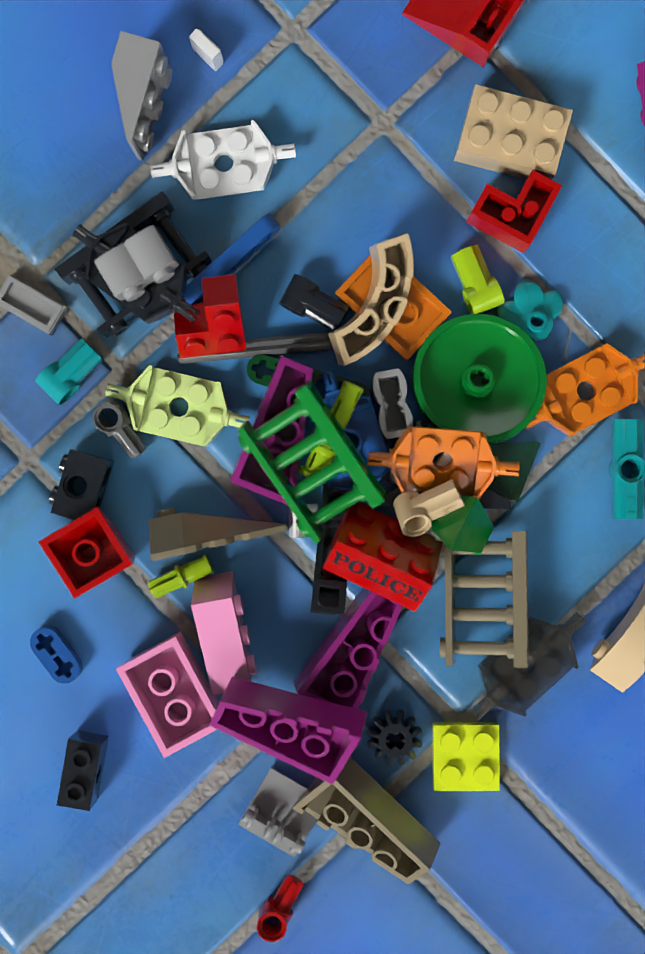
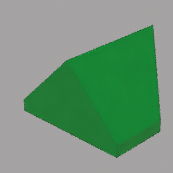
M462 496L465 506L431 521L430 528L449 550L472 552L480 555L494 526L477 497Z

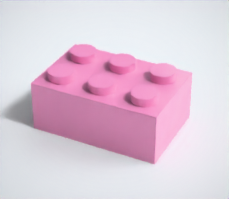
M181 631L128 659L116 668L164 758L217 730L210 726L209 723L219 701L215 695H212L211 687Z

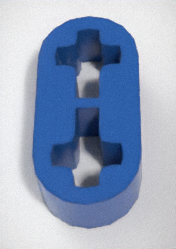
M44 626L32 634L30 647L56 682L62 684L70 683L81 674L82 661L56 627ZM41 634L45 637L49 635L53 637L54 640L50 644L55 650V654L49 646L41 647L40 642L43 640ZM57 656L64 663L72 662L73 667L70 669L72 675L68 672L64 674L60 672L59 669L62 667V663Z

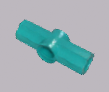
M643 419L612 420V461L608 469L609 475L612 478V519H643V478L645 477ZM626 460L631 462L634 468L633 474L629 478L624 477L621 472V466Z

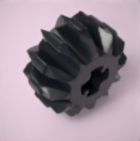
M385 709L386 719L383 721L379 716L375 715L373 722L377 727L367 728V734L373 737L367 741V746L372 749L376 748L373 753L376 760L386 754L385 764L387 766L392 764L393 758H397L399 765L403 766L405 764L403 757L405 754L411 759L416 757L411 747H422V741L416 738L422 734L420 726H413L416 721L413 715L403 720L404 711L402 709L397 710L396 717H392L390 710ZM390 732L394 735L399 733L401 740L397 742L393 739L389 742L388 734Z

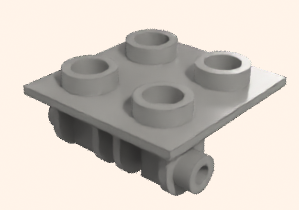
M271 767L238 825L295 858L296 854H300L306 844L305 839L317 818L306 811L300 814L292 808L308 788Z

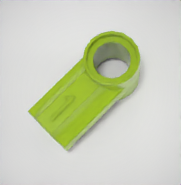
M478 244L466 247L451 255L450 258L463 286L462 294L470 314H480L504 304L501 287L494 276L491 277Z

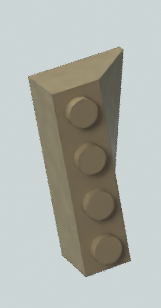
M351 757L347 760L333 785L317 778L292 807L300 814L306 811L317 818L316 824L326 831L331 827L346 837L345 843L355 850L357 848L364 849L372 854V861L408 885L431 869L441 844Z

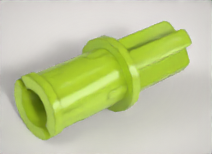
M204 554L202 557L182 566L175 565L174 570L150 580L148 587L151 594L155 598H159L181 587L184 589L188 588L189 583L213 574L214 570L209 558Z

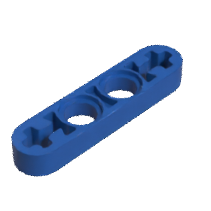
M266 214L186 286L184 294L186 302L191 305L200 304L204 300L202 278L233 274L277 234L281 225L271 214Z

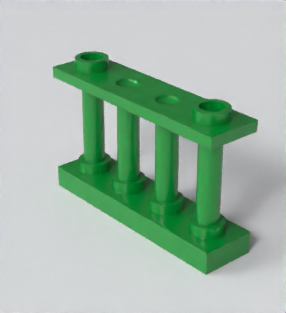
M308 380L296 390L295 395L297 398L295 399V404L257 429H254L249 420H247L239 427L237 432L239 433L238 440L242 448L248 454L253 453L297 517L296 524L300 532L305 537L310 536L316 544L321 541L324 532L321 524L360 500L362 502L368 501L373 509L384 502L386 492L311 380ZM302 415L305 417L310 415L317 426L314 428L315 432L274 458L263 441ZM323 444L326 446L329 444L336 454L333 457L334 461L293 486L282 469L319 445ZM348 472L355 482L353 489L312 514L301 497L339 473L346 474Z

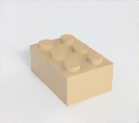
M475 84L454 161L525 180L531 171L535 170L552 180L557 172L573 110Z

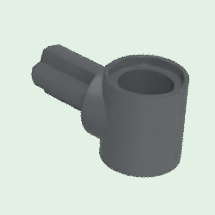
M108 398L95 409L93 413L95 427L101 432L106 433L108 437L114 435L130 458H136L146 450L145 444L129 424L131 418L128 414V407L122 400ZM105 408H111L116 411L118 415L117 422H110L105 418L103 413Z

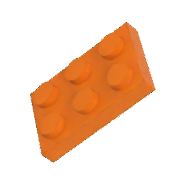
M371 254L335 292V296L348 305L349 309L355 314L362 307L370 289L372 279ZM414 276L411 278L407 297L408 302L398 323L383 339L405 361L420 348L431 332L439 327L452 313Z

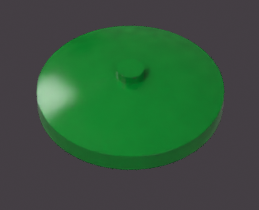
M487 314L459 316L437 327L421 345L412 372V387L416 403L422 415L433 428L483 431L490 445L501 443L516 436L529 425L540 410L547 386L544 360L533 340L515 324L503 318Z

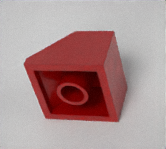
M98 506L38 541L74 599L133 565L135 560L133 552L120 531Z

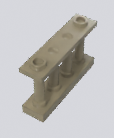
M512 531V538H506V541H487L480 554L506 555V558H512L513 571H507L506 575L455 574V555L477 554L451 551L443 543L440 558H445V637L440 638V657H446V666H453L456 663V654L507 655L508 659H514V668H528L527 531ZM455 588H507V591H513V605H507V608H455ZM456 621L507 622V625H513V639L508 638L507 642L456 641Z

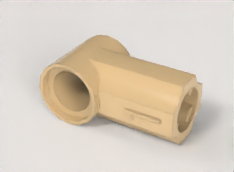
M451 479L421 494L414 491L402 493L394 500L393 506L402 533L406 536L416 537L429 530L431 521L465 506V503L454 480Z

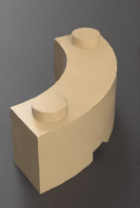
M408 233L369 247L372 260V279L367 297L362 307L350 321L328 333L338 365H347L370 353L381 344V341L389 334L402 316L408 302L407 297L411 278H413V253Z
M645 584L624 619L606 640L601 639L598 641L591 653L594 659L590 671L622 693L645 672Z

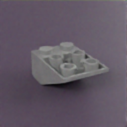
M120 31L111 66L126 140L137 159L143 161L145 151L150 152L153 145L154 133L151 130L154 120L158 121L161 117L163 101L160 99L163 89H168L170 86L172 69L169 67L168 58L165 56L160 42Z

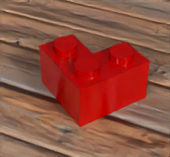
M532 170L516 199L486 184L466 223L524 253L535 238L562 185L535 170Z
M236 274L202 278L204 303L192 304L193 307L201 311L200 315L197 317L189 310H186L196 318L195 322L191 323L180 313L174 312L175 337L180 358L246 350Z

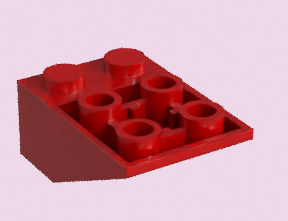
M410 0L402 15L484 68L519 15L525 0Z

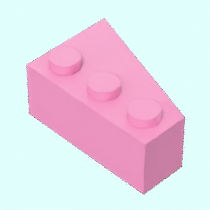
M233 571L205 576L194 581L191 607L212 695L224 693L231 677L252 682V675L257 674L256 660L254 654L249 655L247 645H251L248 626L243 625L241 616L244 615L241 595H237Z

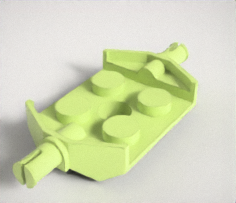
M150 365L131 386L122 387L108 383L107 389L119 391V393L107 390L105 392L106 397L124 400L127 403L134 430L207 447L225 426L228 427L229 425L239 428L243 423L236 420L250 421V416L232 413L231 410H228L221 382L159 369ZM183 398L188 403V411L185 415L177 417L171 411V404L175 399Z

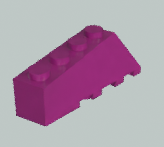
M362 588L345 611L344 616L339 619L294 680L296 692L301 695L358 709L360 703L362 704L367 692L366 688L373 672L377 669L380 661L379 657L385 643L389 640L402 605Z

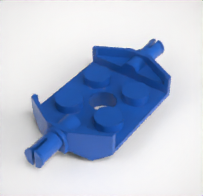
M334 370L329 371L332 385H330L327 373L321 374L327 392L324 401L330 410L340 391ZM360 395L345 428V432L357 435L359 439L357 450L368 465L369 451L388 452L371 398ZM309 415L307 416V421L311 433H314V428L317 426ZM368 466L378 481L390 470L386 466ZM341 472L328 480L327 484L330 488L350 491L353 489L355 482L348 472L346 474ZM361 501L363 505H368L367 501Z

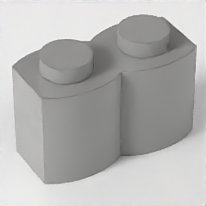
M153 225L133 235L123 244L109 250L94 261L115 298L121 301L126 299L128 302L142 296L145 293L144 287L149 283L155 281L159 284L174 275L173 270L179 266L159 230Z
M398 368L376 372L372 380V396L379 407L377 421L385 441L399 438L408 426H413L410 408L405 403L407 396L406 380Z

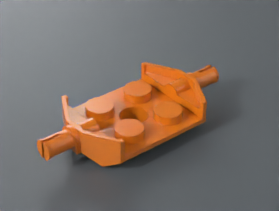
M606 343L546 374L547 386L543 403L534 420L525 429L528 430L542 421H547L564 434L574 436L579 431L631 404L637 403L638 373L645 368V362H643L645 360V353L630 359ZM581 382H587L592 385L594 392L591 399L583 400L578 396L577 388Z
M408 426L400 435L394 448L389 449V453L371 451L368 453V466H386L390 468L401 493H405L406 490L425 492L453 479L460 494L473 495V497L479 499L493 481L494 476L511 475L518 477L519 462L499 461L498 457L494 456L483 431ZM445 452L451 455L452 460L445 466H439L433 461L435 455Z

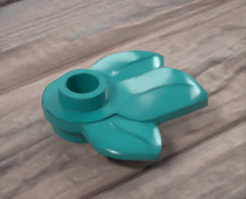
M522 279L516 286L514 300L504 301V304L496 307L499 318L515 324L532 340L538 341L545 339L552 332L553 320L561 313L563 302L558 290H552L544 294L537 283L528 279ZM537 319L540 320L543 323V325H541L540 327H535L531 324V321Z

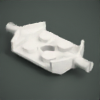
M252 120L251 125L191 134H186L185 130H182L172 159L169 162L151 163L150 168L152 178L172 175L173 178L178 179L192 200L265 190L273 165L277 164V160L296 158L294 143L279 146L271 145L256 122ZM222 156L230 157L234 161L232 168L226 172L217 170L215 167L217 159Z

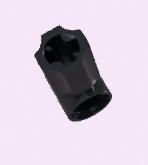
M294 274L279 301V304L288 311L303 318L307 316L332 331L339 328L349 309L348 305L320 291L319 286L298 274Z

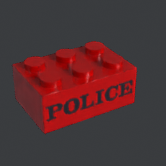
M357 502L347 509L338 525L323 569L416 612L433 586L443 542L437 541L433 536L425 533L416 537L406 536L402 533L397 519H393L372 509L368 505Z

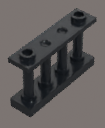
M163 191L112 227L114 228L125 222L138 233L152 225H155V227L159 226L186 263L185 267L188 269L187 280L190 278L194 279L212 263L206 251L196 256L170 220V213L175 209ZM85 246L54 269L67 284L71 285L73 282L79 284L106 322L97 328L98 331L107 338L111 335L117 337L129 328L128 323L137 316L127 308L116 314L98 287L85 278L89 252L88 246Z

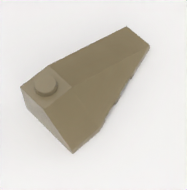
M176 507L156 511L157 518L149 519L151 561L197 552L206 547H219L239 540L245 541L289 530L288 524L192 512L177 513Z

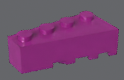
M280 355L252 423L254 429H257L295 404V399L297 398L295 392L298 387L308 380L312 382L313 369ZM304 415L263 441L274 458L303 440L306 419ZM242 448L231 474L230 482L288 505L253 453L248 454ZM299 459L282 469L293 486L296 485Z
M231 677L209 725L333 785L361 739L367 712Z

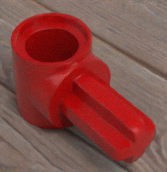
M288 874L275 897H269L260 907L257 932L267 942H277L286 933L287 925L294 914L291 907L303 887V882L297 876ZM269 916H275L281 922L277 925H269L264 919Z

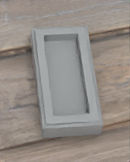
M11 274L7 276L0 288L1 307L51 336L68 310V307Z

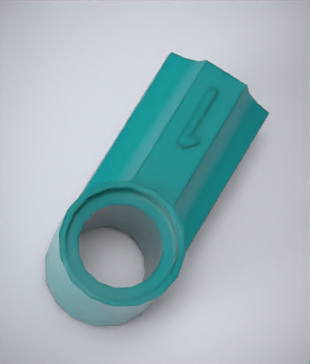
M81 339L58 362L55 361L43 369L35 382L58 405H62L80 388L79 383L104 359L84 339Z

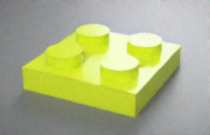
M432 722L434 791H500L498 722Z

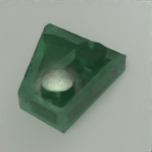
M535 441L492 445L493 454L498 457L499 461L519 462L518 477L511 475L494 476L487 489L504 498L518 502L541 443Z

